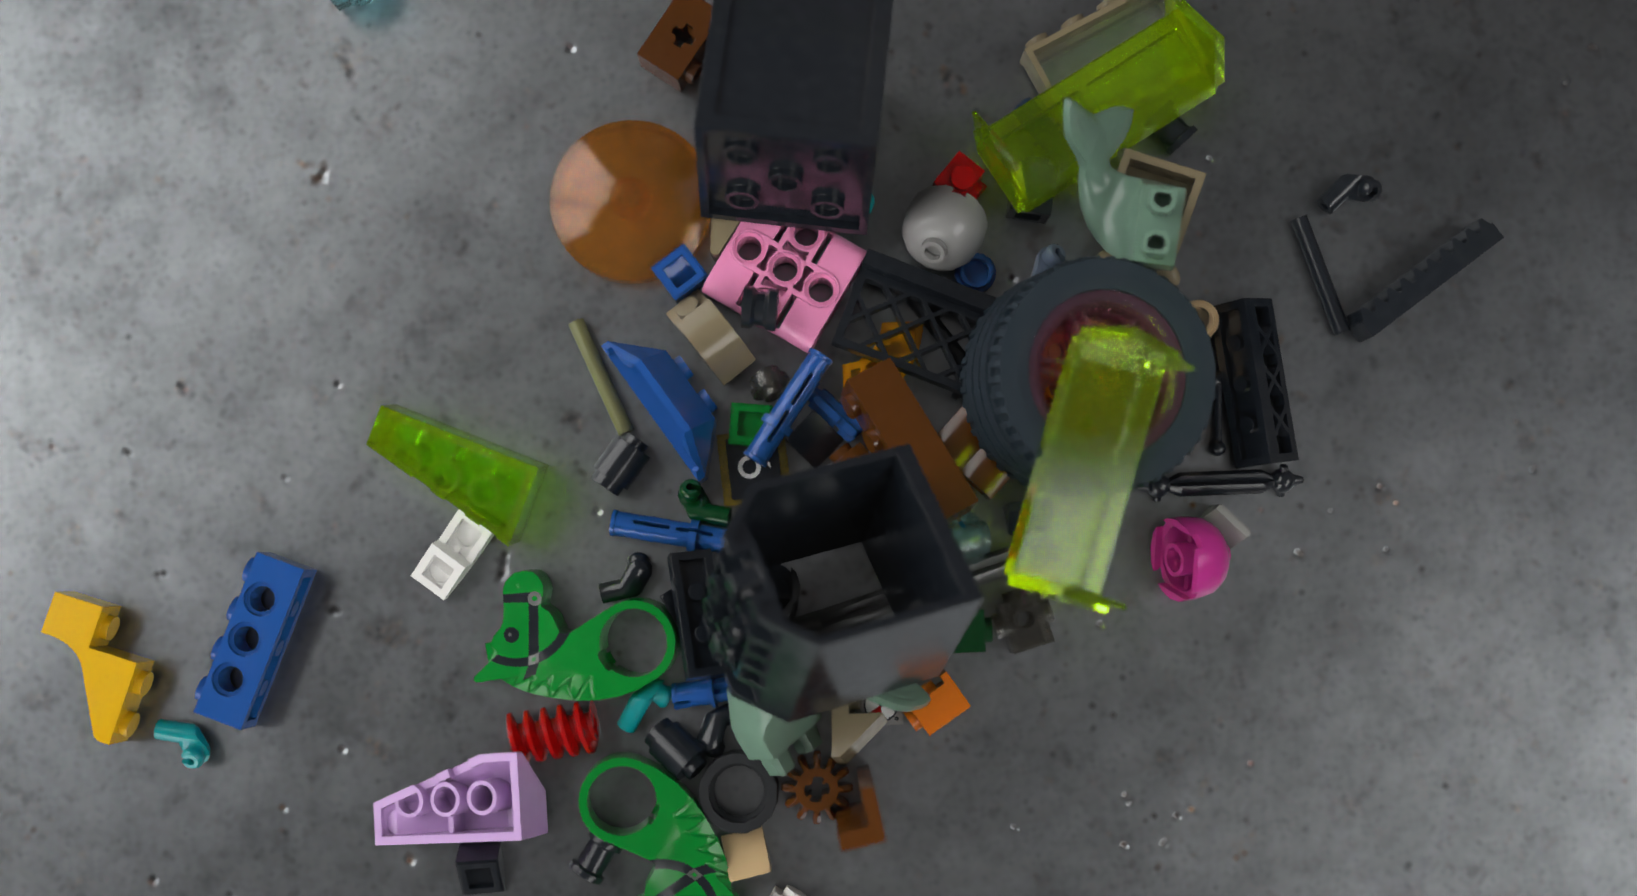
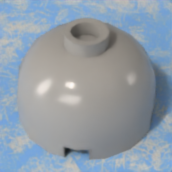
M948 185L930 186L917 193L905 212L902 236L910 255L924 267L936 271H950L969 263L981 248L988 227L985 211L978 201L968 193L964 197L959 193L952 192L954 187Z

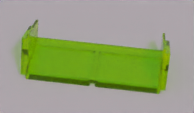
M1165 0L1164 17L990 126L976 111H973L972 117L975 126L973 134L977 152L1016 212L1019 213L1024 210L1028 213L1078 181L1079 164L1064 134L1063 109L1065 98L1074 99L1092 114L1115 106H1126L1134 110L1130 129L1123 142L1110 158L1112 160L1117 156L1119 150L1131 148L1216 94L1218 86L1225 82V38L1185 0Z
M1082 326L1080 334L1072 336L1040 445L1044 452L1042 458L1036 459L1003 571L1005 575L1009 576L1007 585L1080 609L1103 614L1108 613L1109 607L1127 610L1126 605L1101 596L1164 371L1194 370V366L1179 358L1180 352L1136 327Z

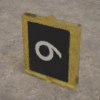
M729 433L716 435L725 507L739 505L751 483L789 474L785 436L765 468L743 454L749 446L729 445Z

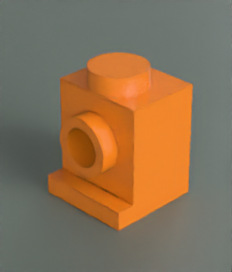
M944 669L939 676L940 682L934 684L932 680H929L920 686L931 698L928 705L918 710L903 712L916 732L924 727L930 736L971 707L948 672Z

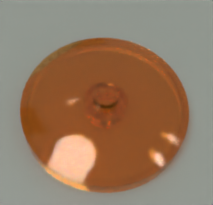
M623 120L597 127L582 136L570 147L560 161L552 180L550 213L557 236L577 263L594 275L609 281L624 284H640L659 280L652 271V266L683 243L695 256L710 231L711 218L701 217L696 151L682 136L656 123L642 120Z

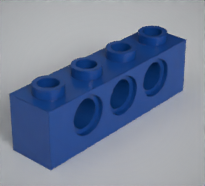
M257 552L255 557H252L247 562L242 574V580L245 583L239 597L237 596L233 599L227 611L226 618L229 620L224 636L219 637L212 648L211 659L214 661L208 676H204L195 691V699L198 701L193 711L194 713L239 730L256 726L317 569L272 552ZM267 588H270L275 596L274 604L269 610L263 606L261 601L262 594ZM251 627L259 635L258 645L254 649L250 648L246 642V634ZM235 667L243 675V683L239 689L233 686L230 679L231 672Z

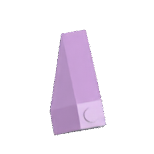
M521 751L479 754L458 766L439 772L434 777L411 785L373 803L375 846L522 841L548 833L546 789Z

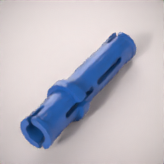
M809 349V353L793 378L789 381L770 414L765 413L761 418L763 422L761 428L747 450L743 452L745 456L765 468L784 436L789 438L793 432L790 428L807 400L811 397L828 367L833 363L830 358L816 349Z
M616 509L612 512L609 526L610 536L686 547V551L711 549V552L719 553L724 544L722 536L726 530L724 528L701 525V521L695 519L688 523L622 512Z

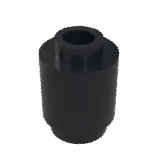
M629 432L624 438L616 434L593 466L596 468V471L591 478L608 491L619 496L623 489L628 490L649 461L650 457L644 453L648 446Z
M668 717L658 722L644 740L650 747L649 753L678 781L684 777H687L689 780L693 779L707 763V760L704 759L707 752L706 748L678 721L673 723Z

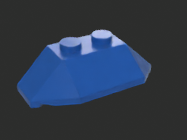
M610 341L601 345L698 482L701 484L705 482L709 476L717 428V420L712 413L718 408L704 388L696 393L688 379L694 376V374L679 355L672 359L666 350Z

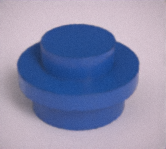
M976 253L969 263L955 269V280L957 283L980 292L987 291L996 278L994 263L988 256L982 253Z

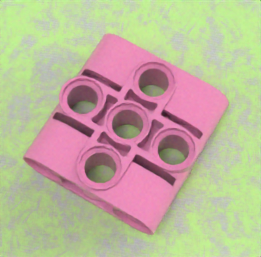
M740 222L707 277L702 293L741 315L742 306L740 307L739 305L743 301L745 286H752L753 284L755 289L761 292H767L770 288L779 289L776 327L791 302L794 301L780 328L769 332L808 354L809 349L815 347L856 278L867 251L832 231L811 229L817 234L818 238L813 244L804 246L795 240V236L800 230L805 228L787 227L786 229V226ZM828 238H830L831 241L826 247L818 263L814 264L817 258L819 257L820 253L822 252ZM747 243L757 244L761 248L760 255L754 260L741 258L739 251L743 245ZM784 263L793 265L797 270L796 276L789 281L777 279L774 271L779 265ZM817 284H825L831 288L833 294L829 300L818 302L811 298L809 294L810 289ZM755 325L756 327L765 329L763 326Z

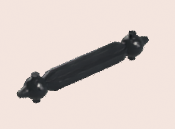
M1280 464L1279 469L1273 471L1272 474L1262 469L1179 472L1169 478L1162 475L1161 479L1157 482H1151L1148 486L1137 489L1148 492L1155 502H1160L1161 497H1164L1169 492L1179 497L1261 494L1271 488L1276 491L1278 497H1284L1285 493L1294 486L1303 483L1304 478L1289 471L1288 465Z

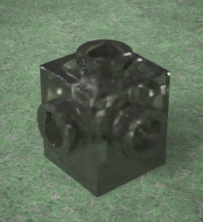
M1026 587L1001 594L1003 602L994 604L997 614L990 617L998 640L1005 638L1010 653L1017 654L1055 641L1049 623L1055 622V618L1047 597L1041 599L1039 592L1027 593ZM1024 611L1027 615V621L1024 625L1020 626L1018 616Z

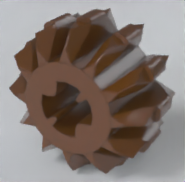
M814 750V763L812 764L808 763L804 754H799L797 761L802 770L800 771L794 767L787 774L796 781L781 783L782 791L796 792L785 800L786 807L791 808L801 803L796 817L799 820H803L808 810L813 811L814 824H820L821 811L823 810L826 811L831 820H835L836 810L833 807V803L841 808L849 806V801L846 797L839 793L853 791V784L851 782L839 781L849 774L848 767L842 766L833 771L832 769L836 765V761L832 758V754L828 757L826 764H822L820 750ZM813 777H821L823 785L825 783L829 784V788L822 789L821 796H812V789L808 791L805 789V785L812 784Z

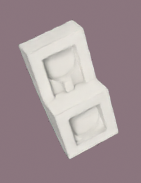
M467 504L459 507L439 540L430 545L411 574V577L441 599H447L477 561L499 528Z

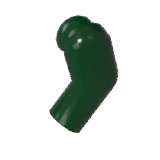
M687 479L680 484L678 498L691 520H700L704 524L727 528L732 516L731 507L711 504L700 482L695 479Z

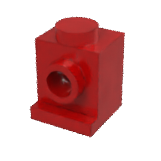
M959 150L935 179L932 186L954 187L952 192L959 193L964 197L968 193L977 200L987 188V185L981 181L985 170Z

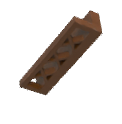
M868 764L856 767L863 800L849 803L847 808L835 807L837 835L841 852L887 841Z

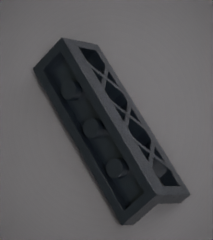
M1241 298L1215 305L1214 307L1219 314V326L1214 334L1219 370H1222L1221 382L1235 468L1241 469L1299 460L1272 298ZM1255 309H1258L1261 327L1257 323ZM1263 353L1266 356L1267 367L1264 365ZM1270 394L1273 396L1274 408L1271 406ZM1277 435L1280 438L1282 454H1279Z

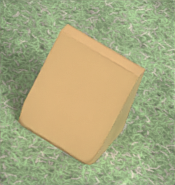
M762 826L748 833L721 835L730 882L771 872L772 864Z

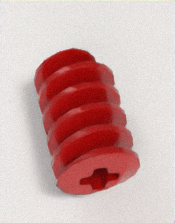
M579 701L574 702L572 715H567L563 705L558 704L554 718L550 717L546 707L540 708L539 719L536 721L533 720L529 710L523 711L522 723L517 724L512 712L508 713L506 717L507 736L511 751H521L528 763H530L532 755L537 762H544L549 752L554 759H561L565 748L570 756L576 757L580 754L582 745L589 754H594L597 751L600 730L594 701H590L588 712L583 711Z

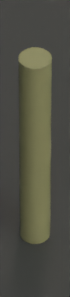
M580 318L569 323L568 326L618 435L623 436L628 432H632L634 428L584 319Z

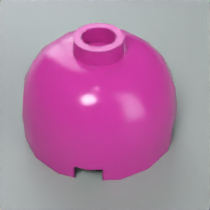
M1178 516L1164 519L1163 521L1166 523L1164 526H1157L1155 528L1150 545L1153 571L1161 567V574L1164 582L1158 583L1161 590L1171 600L1178 602L1195 600L1215 592L1226 579L1231 559L1230 548L1222 533L1211 522L1202 518Z

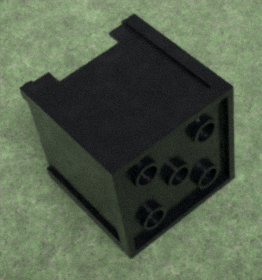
M713 0L694 121L701 217L867 235L894 0Z

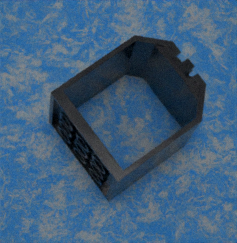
M909 443L751 483L723 533L722 541L724 544L718 553L713 575L709 577V591L707 597L703 599L705 611L701 619L708 637H711L709 650L714 662L724 660L726 664L730 663L733 669L724 673L731 696L789 723L940 676L984 597ZM862 542L894 615L822 637L788 622L779 604L778 595L767 568Z

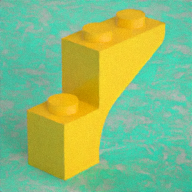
M76 591L55 592L41 633L63 641L79 658L94 738L107 745L128 741V738L136 731L140 721V714L137 711L141 699L152 686L154 674L151 670L155 660L108 646L109 641L115 637L120 626V618L118 617L121 609L120 605Z

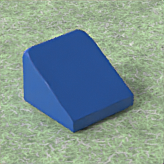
M684 243L651 267L677 304L697 288L700 290L709 276Z

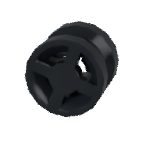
M745 286L741 328L750 329L754 325H760L767 331L776 330L779 289L770 288L767 292L757 291L754 286Z

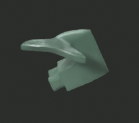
M1065 98L1063 109L1064 134L1079 164V203L1088 229L1102 248L1117 259L1126 258L1131 263H1141L1144 267H1151L1155 271H1172L1175 266L1186 188L1126 175L1110 166V158L1123 142L1130 129L1133 109L1126 106H1115L1092 114L1074 99Z
M917 683L867 698L873 703L902 712L921 709L931 701L929 694ZM727 688L730 722L734 735L748 759L761 760L770 776H784L795 767L796 763L788 749L792 744L797 753H808L815 750L823 742L815 725L822 719L821 713L788 723L731 696Z

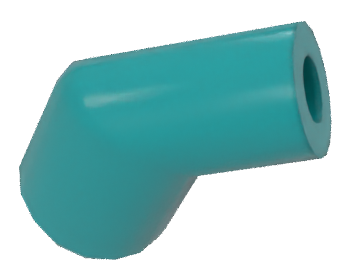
M655 679L632 694L617 721V725L626 732H636L652 702L660 708H665L672 698L671 686L663 684L664 680Z
M159 719L154 729V738L179 743L183 751L181 757L184 758L182 760L184 766L196 769L208 761L211 747L199 726L193 723Z

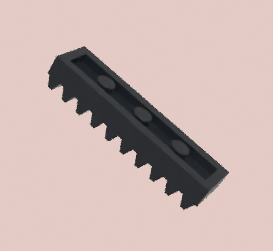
M1482 218L1461 229L1462 232L1449 238V241L1437 247L1435 252L1423 258V261L1412 266L1410 271L1400 275L1397 281L1387 285L1385 290L1375 294L1372 300L1359 306V310L1349 314L1347 320L1351 333L1359 343L1374 337L1502 240L1504 236L1493 223L1490 224Z

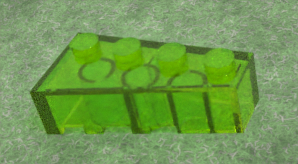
M398 404L380 406L366 443L367 446L411 477L414 476L442 500L446 499L460 509L474 523L482 525L492 532L499 541L508 547L520 542L549 467L548 464Z

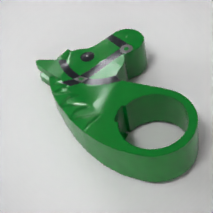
M540 569L515 572L506 580L503 587L504 612L502 625L493 636L492 641L485 643L489 663L475 675L474 681L486 682L502 679L511 686L531 694L574 701H594L619 697L642 688L663 675L674 665L681 650L678 628L664 604L654 599L638 597L619 602L575 630H571L560 610L551 604L553 586L549 576ZM626 609H640L649 612L659 620L665 630L667 638L666 653L659 666L652 671L634 672L621 665L616 666L614 663L617 661L610 651L608 653L606 651V648L609 647L608 634L610 626L614 619Z
M633 752L609 754L598 760L590 768L579 793V811L584 824L599 839L648 859L654 864L647 876L644 893L637 896H740L731 887L726 856L712 823L705 817L700 803L694 794L681 780H676L660 763ZM618 766L632 767L641 771L649 778L656 792V804L651 812L654 814L653 817L648 816L644 821L635 826L621 828L609 825L597 816L591 804L590 788L594 780L610 768Z

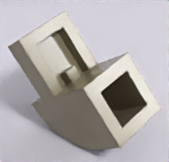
M698 288L666 313L671 322L692 345L723 385L727 384L756 360L726 318Z

